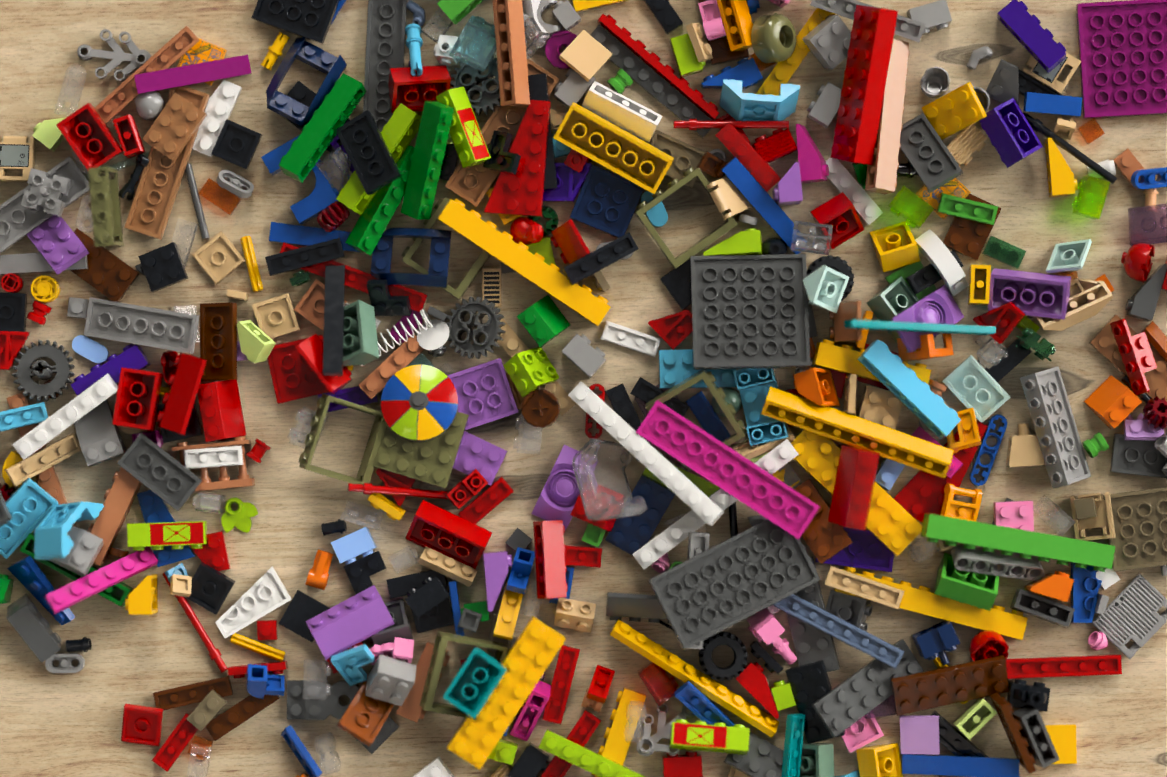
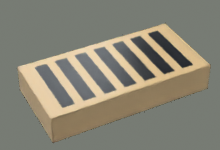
M501 268L482 269V301L488 299L489 303H495V307H502Z

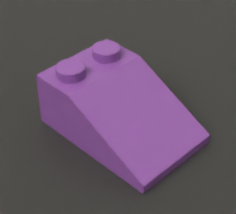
M508 551L486 552L483 554L488 612L494 610L509 572V567L513 565L512 555H508Z

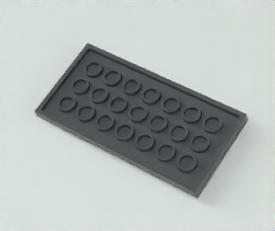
M767 519L648 581L681 647L685 650L819 581L820 578L800 538L797 539Z

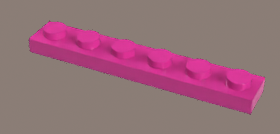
M146 546L144 550L136 551L46 594L45 598L54 614L157 565L158 559L150 546Z

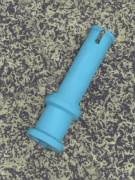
M409 24L405 27V34L407 35L406 46L409 49L410 72L412 76L416 75L415 70H417V76L423 74L420 49L423 45V40L420 37L422 29L418 24Z

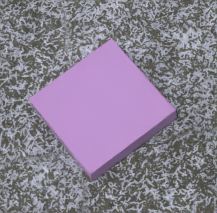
M900 715L901 754L940 755L939 716Z

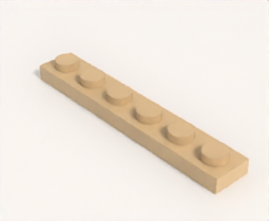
M507 323L501 327L505 331V333L500 334L503 341L497 340V342L511 358L516 353L530 350ZM557 381L537 387L539 390H547L554 394L559 401L561 416L576 404Z

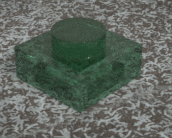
M303 270L294 273L293 278H290L293 287L312 281L308 272L304 273Z

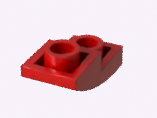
M474 469L445 496L457 509H460L468 500L481 491L488 482L477 469Z

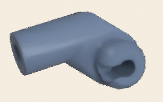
M409 0L407 9L413 13V24L423 26L426 21L425 10L412 0Z

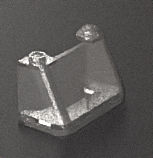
M592 438L573 458L574 474L584 510L589 520L601 521L640 516L647 510L643 497H632L625 473V468L632 461V455L620 443Z

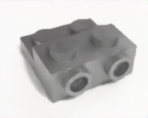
M831 590L826 611L867 631L868 624L865 621L866 617L871 615L873 606L870 604V600Z

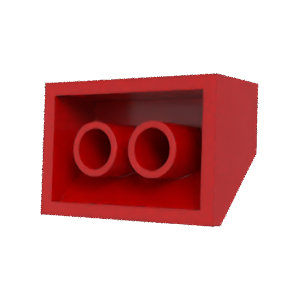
M422 66L423 74L421 76H417V70H415L416 75L412 76L410 72L411 67L390 68L388 85L391 113L398 108L400 103L415 112L423 111L425 101L438 102L436 96L450 89L451 78L447 66Z
M87 103L56 124L87 170L88 168L101 167L123 152V149L91 103Z
M314 334L295 347L330 393L335 394L352 381L350 377L352 373L347 366H344L343 375L323 376L324 336L321 335L319 337L318 334Z
M121 367L112 425L154 431L163 374Z
M237 380L200 384L197 394L206 442L247 436Z

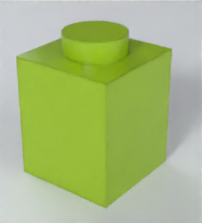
M784 680L774 682V686L770 687L777 711L796 706L790 683Z

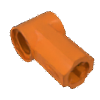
M318 549L313 567L308 573L306 585L325 590L334 554Z

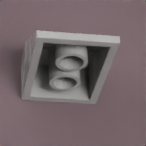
M107 399L74 423L87 466L97 465L125 454L127 451L117 425H112L113 413Z
M71 526V530L67 532V535L74 545L69 550V554L64 558L49 559V561L84 577L88 574L104 545L103 539L85 530Z

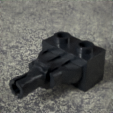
M1015 679V682H1009L1007 702H1010L1012 707L1022 708L1030 705L1039 711L1047 712L1050 688L1045 687V683L1034 682V685H1028L1025 680Z

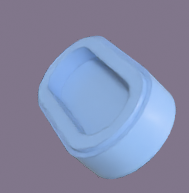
M79 335L72 341L73 350L94 363H104L109 357V351L104 345L87 336Z

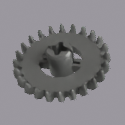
M48 339L45 345L41 340H38V346L31 342V349L24 346L26 353L18 352L22 357L21 359L14 358L19 364L12 366L13 369L17 370L16 373H12V376L18 378L13 383L21 384L17 387V390H24L23 396L30 394V400H33L36 396L38 402L43 397L46 402L49 400V396L56 399V393L63 395L62 389L68 390L66 383H72L69 377L75 374L70 370L74 369L75 366L69 363L73 361V358L68 357L69 351L63 352V345L57 348L58 344L56 341L53 342L52 346ZM50 358L56 365L51 366L46 361L38 359ZM53 373H57L55 378L47 384H38L32 380L33 376H37L41 380H48L52 377Z

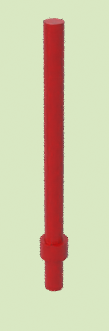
M697 119L674 121V128H689V130H697V128H723L729 122L735 128H789V121H697Z
M364 483L363 485L348 484V491L363 492L366 495L377 493L448 499L445 496L448 493L446 491L374 486L372 483Z
M163 573V577L170 586V582L168 581L165 573ZM176 596L209 651L210 659L215 661L221 673L226 671L228 668L221 658L222 654L213 645L188 601L183 596Z

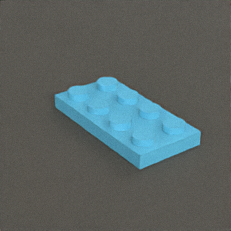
M693 349L658 350L660 389H670L702 370L693 369ZM706 369L715 376L716 381L714 383L718 388L736 387L733 372L736 369ZM702 379L689 388L708 387Z
M30 478L5 502L12 517V520L0 527V555L5 559L32 533L51 509L58 505V501Z

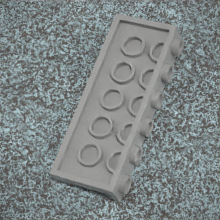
M1059 366L1021 377L1020 380L1052 488L1066 486L1091 477Z

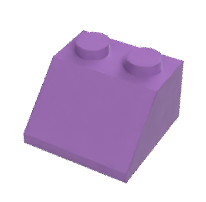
M799 162L794 163L774 190H772L773 200L777 202L778 206L796 205L803 201Z

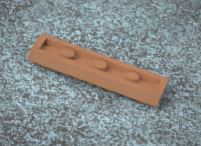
M414 334V338L409 337L407 342L405 341L358 385L370 400L384 389L388 380L396 372L407 367L425 350L417 342V336Z

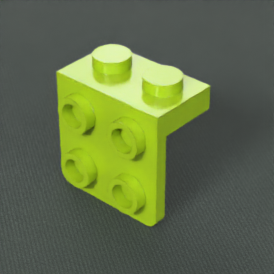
M540 347L516 353L503 365L522 398L531 391H534L538 386L559 379L556 369Z

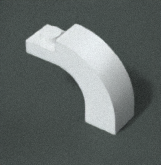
M929 229L915 239L920 252L938 271L951 295L955 296L969 286L962 268L935 233Z

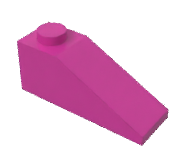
M796 124L801 182L827 181L829 167L806 127Z
M540 680L537 682L518 711L509 735L528 741L550 698V684Z

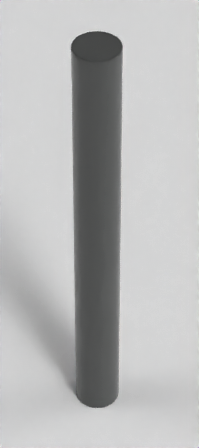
M187 164L185 173L202 239H207L210 237L192 165Z

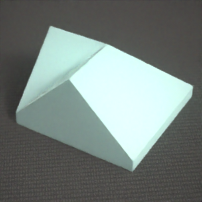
M1091 239L1056 244L1046 272L1067 273L1082 269L1092 243Z
M821 266L803 279L809 298L808 304L837 313L849 277L827 266Z

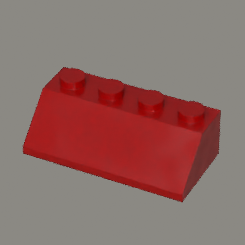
M180 352L179 356H175L173 362L175 371L174 374L169 376L167 385H170L168 393L165 392L162 398L164 407L162 411L159 410L156 422H159V427L185 434L207 360Z
M841 446L828 522L865 531L880 452Z
M423 500L413 518L405 539L423 548L427 546L476 569L492 532Z

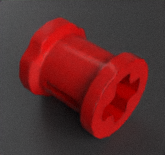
M256 438L255 445L246 455L261 463V458L271 447Z

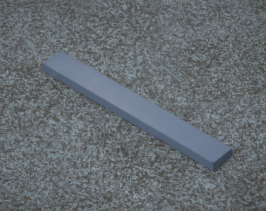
M794 594L773 604V606L895 669L904 654L903 650Z

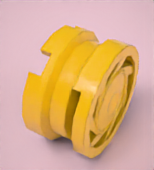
M41 275L33 280L31 293L36 300L50 303L58 298L60 287L56 279Z

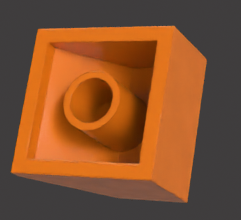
M813 367L793 374L795 379L794 386L799 394L820 406H840L830 369Z
M1110 375L1084 403L1110 429H1115L1142 401L1127 386Z
M1055 571L1054 574L1047 573L1040 580L1025 585L1024 590L1068 602L1074 580L1069 578V574Z

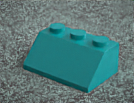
M474 648L443 695V698L475 719L507 669L480 648Z

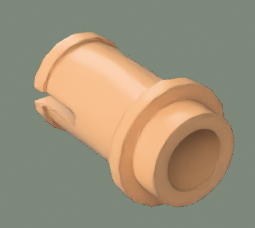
M1157 188L1145 189V192H1143L1145 194L1144 211H1157Z

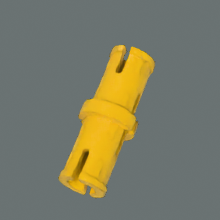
M279 32L272 46L268 47L269 51L260 65L271 71L278 57L282 56V50L290 37Z

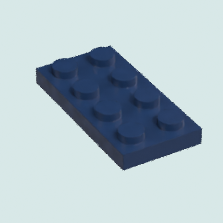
M642 474L605 540L632 555L648 543L675 493L666 486Z

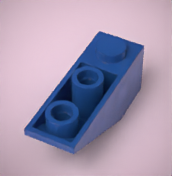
M746 57L738 61V65L733 68L731 66L720 70L721 74L715 77L713 74L705 77L701 87L722 89L723 79H734L742 81V89H747L761 82L763 76L754 58L748 60Z

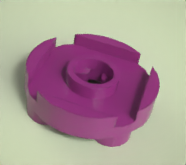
M558 31L548 39L545 46V54L553 67L562 70L570 69L559 58L561 55L559 50L562 49V45H565L567 48L577 37L572 32Z

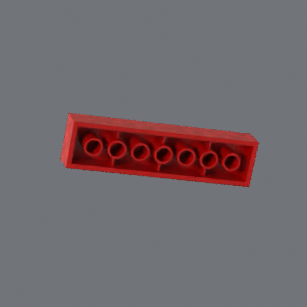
M856 5L834 141L831 148V158L872 165L898 11Z

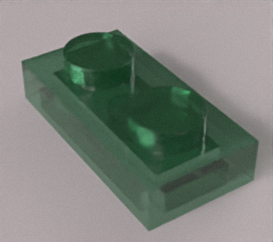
M990 236L982 254L1019 269L1026 251Z

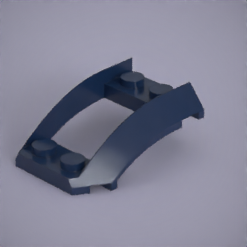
M305 37L296 38L266 90L267 108L300 126L307 124L311 120L314 111L321 106L324 97L330 93L336 80L340 78L343 70L347 67L341 55L336 57L305 41ZM295 59L327 75L310 107L277 91Z
M389 228L385 230L372 252L371 275L378 280H387L388 285L447 288L452 231L425 228ZM393 238L431 239L428 274L390 273Z

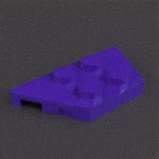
M555 163L558 188L544 190L543 202H574L592 164L586 163L582 172H577L564 163Z

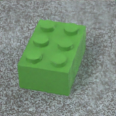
M944 553L937 570L934 594L990 611L998 594L999 576L957 570L954 566L952 555Z

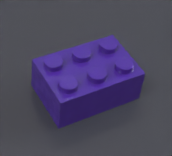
M1014 98L993 108L986 113L987 117L979 121L1007 168L1043 147Z

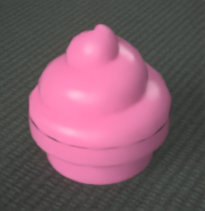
M664 554L652 563L651 567L659 573L669 570L670 559L668 554Z
M1094 631L1088 638V644L1094 650L1107 648V637L1103 632Z

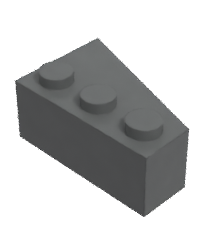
M27 593L7 607V620L41 663L61 650V638L56 632L53 633L48 621L42 617Z

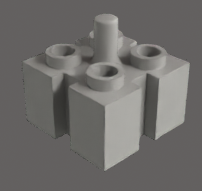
M31 168L27 181L31 188L30 191H24L21 206L35 211H39L40 207L44 208L43 212L61 218L65 206L61 199L63 195L68 196L72 181L58 175H54L53 179H51L47 172Z

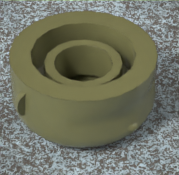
M774 13L773 15L760 16L755 20L751 31V43L758 59L764 63H776L787 60L793 54L796 47V32L793 24L786 16Z

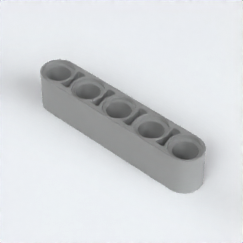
M957 545L951 550L954 566L960 571L1030 581L1040 580L1044 576L1041 561H1038L1036 556L1026 559L1020 558L1019 553H1013L1012 556L1001 554V550H994V553L982 551L983 548L976 547L975 550L964 548V545Z

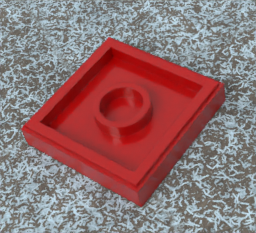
M125 704L121 741L159 747L163 709Z

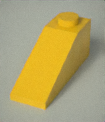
M1047 138L1044 140L1049 197L1074 195L1075 191L1078 190L1077 179H1074L1073 172L1052 138Z

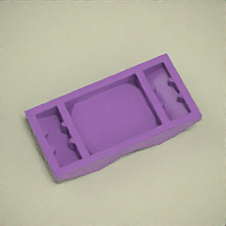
M944 284L890 319V321L955 325L964 318V315ZM897 331L909 352H913L921 347L920 335L933 334L935 338L940 334Z
M564 445L531 514L546 521L563 520L566 530L572 519L570 514L578 496L586 489L598 460Z

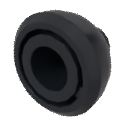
M772 237L763 242L762 254H787V246L783 240Z

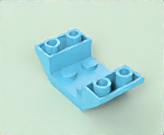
M723 79L719 106L736 121H783L796 111L800 85L781 84L779 96L771 94L762 95L742 93V81Z
M746 368L733 371L737 390L740 392L750 446L788 438L785 422L761 414L770 386L779 389L773 368Z
M83 501L55 505L35 529L34 558L36 560H49L66 557L74 545L67 535L75 521L96 519L104 505Z

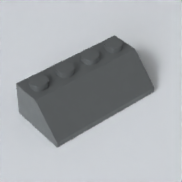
M607 593L606 616H610V620H621L622 617H629V621L641 622V618H648V622L660 623V619H667L656 595Z

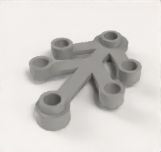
M103 29L100 32V38L106 41L114 52L92 49L87 44L79 46L77 50L78 56L85 61L90 60L92 57L112 59L104 67H98L95 70V75L99 79H105L107 74L122 62H131L123 70L118 69L114 72V78L120 82L124 81L127 75L136 68H140L151 58L148 51L138 49L131 40V35L125 31L119 34V40L126 44L133 54L124 53L108 29ZM105 32H108L109 37L106 39L103 38V34ZM128 35V39L123 41L122 36ZM83 49L88 50L86 55H82ZM140 56L145 57V60L143 62L138 61V58ZM100 70H104L103 76L98 75ZM119 72L123 73V77L121 79L117 78V74Z
M665 702L659 703L657 705V733L652 737L651 726L654 722L653 716L646 714L642 718L644 725L643 737L636 744L638 753L642 756H650L655 751L666 752L670 756L677 755L679 749L676 752H671L669 745L657 744V742L661 739H670L672 722H676L677 719L694 718L696 715L694 713L688 714L686 712L688 708L683 705L682 712L665 725L666 713L669 707ZM665 706L666 710L660 711L659 707ZM650 718L652 721L651 723H646L644 719ZM644 744L649 745V749L644 750L642 746Z

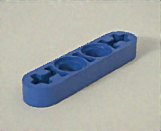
M994 415L988 422L987 430L969 475L970 482L973 485L981 486L986 483L1007 427V419L1002 415ZM998 418H1000V422L1003 423V426H999L996 431L1000 432V435L989 432L990 429H995L996 424H994L993 421L998 420ZM989 436H994L997 440L996 445L993 447L988 446L986 443V439ZM982 454H988L990 457V462L987 465H983L980 462ZM977 465L987 468V471L982 470L981 476L983 480H979L978 483L975 482L976 478L973 477L974 474L979 473L980 469H976Z

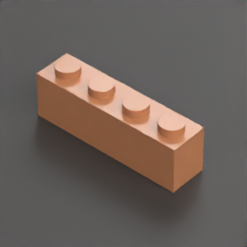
M431 642L426 643L416 666L415 683L404 703L398 707L396 714L416 723L419 719L423 720L426 711L421 708L420 702L434 644ZM447 649L442 664L445 667L451 657L447 655L449 652ZM440 673V677H439L438 684H439V682H440V680H441V677H442V675H443L442 673Z

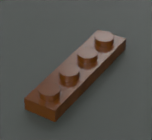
M230 676L154 692L153 695L156 708L167 710L202 702L212 689L221 697L233 695Z
M249 695L210 721L206 729L214 741H216L280 697L278 695H264V698L260 699Z

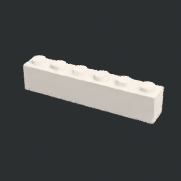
M107 373L12 445L25 460L118 391V385Z

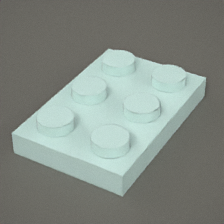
M972 355L942 381L968 409L973 408L975 410L976 418L981 423L1010 399L1008 393Z

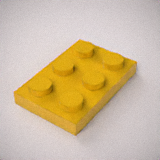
M971 82L922 107L926 118L941 140L987 117Z

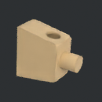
M1029 423L1017 424L1018 436H1009L1006 467L1045 465L1037 434L1030 435Z

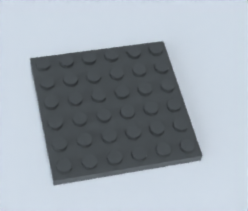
M806 254L690 256L693 369L810 367L808 295L803 283V279L807 277Z

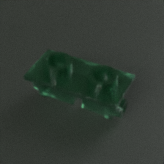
M1026 327L1022 331V337L1016 336L1021 340L1019 344L1027 350L1030 347L1035 350L1034 355L1041 360L1046 358L1050 362L1052 361L1048 356L1056 352L1055 345L1044 338L1038 343L1041 336L1033 331V329Z

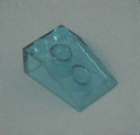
M472 15L449 56L484 72L497 54L495 25L486 22L482 17Z

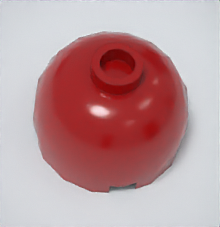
M1144 243L1134 244L1129 248L1128 252L1123 253L1121 263L1124 264V270L1131 279L1140 282L1147 280L1153 264L1151 263V257H1154L1155 246Z
M991 630L982 631L971 640L969 651L972 661L1004 655L1005 659L1008 657V644L1001 634Z

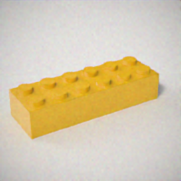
M575 102L570 106L553 137L652 194H655L674 160L672 156Z

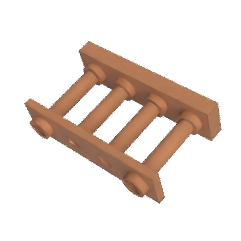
M245 436L234 437V441L189 446L188 442L177 443V447H172V451H179L180 463L185 466L184 450L233 445L242 446L243 465H238L239 476H237V480H230L227 466L219 467L220 477L217 482H211L208 468H200L202 482L195 491L255 486L254 478H249V475H247L244 444H251V440H246Z

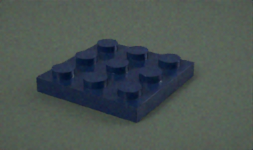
M592 164L570 218L619 238L625 235L644 188L624 177Z

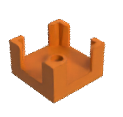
M942 333L944 348L935 349L933 334L920 335L921 347L916 349L915 352L908 353L902 339L897 338L899 357L902 361L954 355L951 333Z

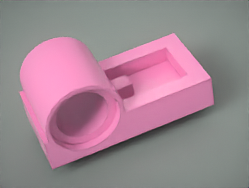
M707 0L698 3L708 41L726 36L717 0Z

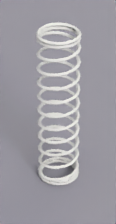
M424 309L420 310V313L425 322L426 328L422 326V324L419 322L415 314H413L417 322L419 332L414 328L409 319L406 318L412 330L413 336L406 330V328L400 321V324L405 332L406 340L398 332L395 325H393L395 331L404 341L407 342L408 340L407 334L410 337L414 338V331L418 334H421L420 326L424 330H427L428 327H433L432 321ZM386 329V330H387V332H388V334H389V336H390V339H391V341H392L393 347H391V346L389 345V343H388V342L386 341V339L383 337L382 333H380V335H381V337H382V339H383V341H384V344H385V347H386V351H385V350L380 346V344L378 343V349H379V353H380L379 356H381V350L384 351L385 353L388 352V347H387V345H388L391 349H394V346H395V345H394V342H395L396 344H398V345H401V339L399 338V343H398V342L393 338V336L391 335V333L389 332L388 329Z

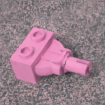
M767 608L751 615L747 619V622L750 624L748 629L759 642L764 641L767 645L772 643L774 645L772 651L775 654H780L788 665L793 664L797 660L795 654L788 647L789 642L785 638L781 639L779 637L786 630Z
M395 637L394 643L374 644L373 647L369 648L375 656L374 662L371 665L375 664L380 654L411 663L414 640Z

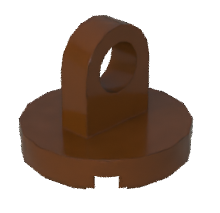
M547 390L531 391L522 402L523 418L528 424L536 428H545L552 425L560 414L558 399Z

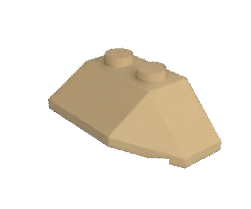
M1077 278L1071 281L1070 295L1065 320L1035 317L1043 330L1063 331L1097 315L1113 298V295L1104 281Z

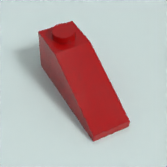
M750 661L744 667V671L734 678L769 713L778 719L779 714L766 676L762 673L764 669L757 662L753 664Z

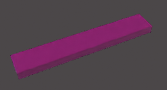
M248 55L136 74L134 79L137 94L252 73Z

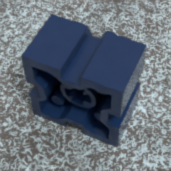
M947 620L911 635L920 657L928 660L939 657L942 665L950 663L946 653L957 649L956 645L960 644L952 623Z

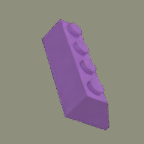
M994 268L990 275L988 311L1012 302L1028 316L1065 320L1070 295L1071 276Z
M375 585L306 621L326 660L395 624Z

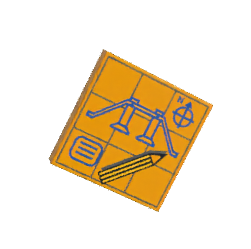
M199 39L200 41L181 57L178 67L224 59L227 50ZM209 81V82H204V83L209 84V85L212 86L213 83H214V81Z
M954 178L931 193L923 185L916 192V195L944 220L948 214L937 212L941 193L965 199L971 192L958 179Z

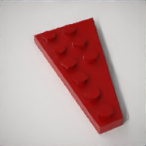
M530 100V104L509 150L510 153L521 156L516 174L500 172L484 213L542 217L550 101Z
M977 421L980 439L982 440L988 426ZM958 431L954 434L955 443L960 441ZM948 442L943 447L947 448ZM978 446L959 450L953 454L963 465L951 479L947 476L942 478L919 470L893 499L913 518L921 522L924 520V514L940 515L945 496V485L949 483L954 484L955 487H960Z

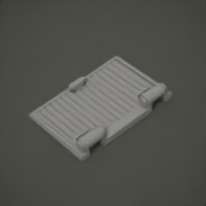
M1139 573L1108 605L1103 615L1100 614L1092 624L1100 632H1103L1126 657L1131 659L1167 622V599ZM1164 606L1166 610L1159 615L1157 611ZM1132 639L1134 644L1128 649L1125 645Z

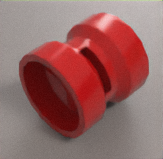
M8 273L2 277L1 286L7 292L18 293L23 289L24 281L19 275Z
M34 300L32 304V310L34 311L29 312L26 318L45 325L46 318L44 315L47 316L52 308Z

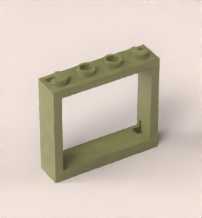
M111 167L88 168L95 247L124 246L118 170ZM109 173H114V179H109ZM119 236L120 242L114 241V237Z
M691 167L683 173V178L679 181L677 178L667 184L669 188L665 191L658 190L652 195L653 199L648 203L646 200L636 206L638 210L634 212L674 269L689 260L690 256L696 255L738 225L733 216L728 218L724 224L675 258L644 214L696 176L709 195L710 192L714 191L713 188L708 189L706 187L710 183L699 168L693 169ZM728 210L722 212L723 215L729 213Z
M447 197L443 200L439 199L434 207L436 211L430 216V219H425L423 223L426 225L425 229H432L438 220V216L449 201ZM413 238L412 240L415 242L411 247L407 246L403 251L402 256L404 258L402 261L419 273L428 274L425 268L411 260L424 240L422 238ZM484 250L481 252L456 290L448 284L447 288L443 289L460 300L490 257V254Z
M706 369L700 370L646 403L645 407L649 412L657 400L664 403L703 379L736 431L734 435L723 440L722 443L730 446L745 437L744 430H746L743 421L736 418L734 415L737 413L731 403L728 404L724 399L726 397L725 392L721 387L718 388L714 383L716 381L715 376ZM680 462L684 467L685 471L691 469L682 462Z
M322 393L316 404V414L311 419L310 425L312 427L310 433L305 438L306 446L304 452L299 457V467L352 484L363 485L364 483H370L374 470L373 462L388 426L382 412ZM330 402L376 416L356 478L311 465Z
M437 631L420 706L425 711L466 717L467 714L454 705L433 702L448 641L496 649L494 658L500 664L508 653V647L500 642Z

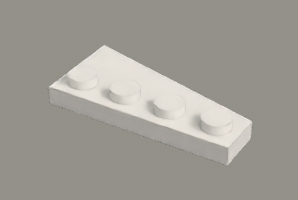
M223 80L208 100L204 112L207 116L199 127L193 150L212 158L213 148L226 119H229L242 87Z
M273 566L215 622L225 639L292 600Z

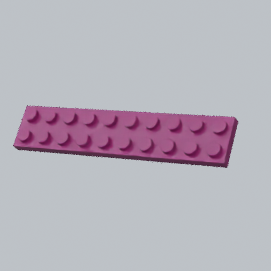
M658 400L636 431V433L797 539L801 537L820 506Z

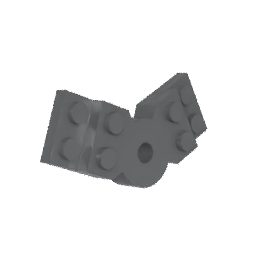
M287 680V719L325 720L330 714L337 719H341L360 686L358 684L349 686L345 680L338 681L332 686L327 680ZM347 695L350 699L349 704L343 705L340 702V696ZM388 716L370 747L357 738L355 739L373 754L399 728V725Z

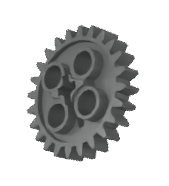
M474 54L473 60L470 61L466 57L467 63L459 62L461 68H454L457 74H451L454 81L450 82V86L454 88L464 86L465 91L468 90L467 96L473 112L476 110L478 116H480L481 111L488 115V109L495 112L494 106L502 107L499 103L500 89L497 58L492 60L491 55H488L485 59L484 55L480 54L479 59H477ZM484 69H489L486 75H481ZM467 78H472L469 84H464ZM492 85H497L494 91H489ZM475 94H480L477 100H472Z
M469 297V302L462 299L463 305L456 303L457 309L451 308L450 310L453 314L452 316H447L450 319V322H446L450 331L447 341H452L449 347L455 348V353L461 352V356L466 357L467 355L470 359H473L474 355L475 358L480 359L481 354L487 357V351L494 353L492 347H499L497 340L503 341L500 334L505 333V331L501 327L506 325V323L500 320L504 315L498 314L500 309L494 308L495 303H489L488 299L482 301V298L477 297L475 301L473 297ZM470 313V319L465 322V315ZM488 315L487 323L483 324V317ZM467 332V338L462 341V334ZM485 334L484 342L480 343V336Z

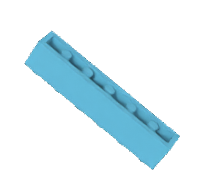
M877 339L872 342L859 356L858 360L939 439L946 437L961 421L957 412L949 408L939 395H935L930 390V386L926 382L921 381L911 368H907L902 363V359L898 355L893 354L883 341Z

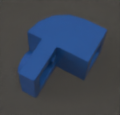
M517 547L506 590L525 594L535 559L534 551Z
M248 664L246 671L247 692L251 696L263 699L264 695L284 696L285 675L267 674V665Z

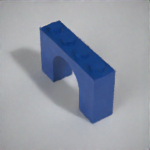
M299 135L261 157L271 175L282 171L279 167L280 160L287 154L293 141ZM321 159L318 160L312 169L316 177L314 190L309 196L290 206L300 225L318 216L327 206L338 201L336 198L339 195V191L336 186L332 188L329 183L332 179L327 170L323 171L321 169Z

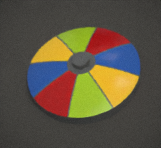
M412 365L399 370L388 380L381 396V411L387 425L398 436L416 442L429 441L445 433L454 422L458 411V395L450 378L441 370L428 365Z

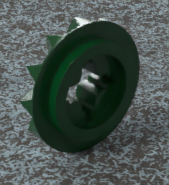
M542 206L544 217L552 219L546 222V229L543 227L544 236H548L558 226V215L551 207ZM528 216V218L532 219L535 222L540 220L541 218L537 216Z

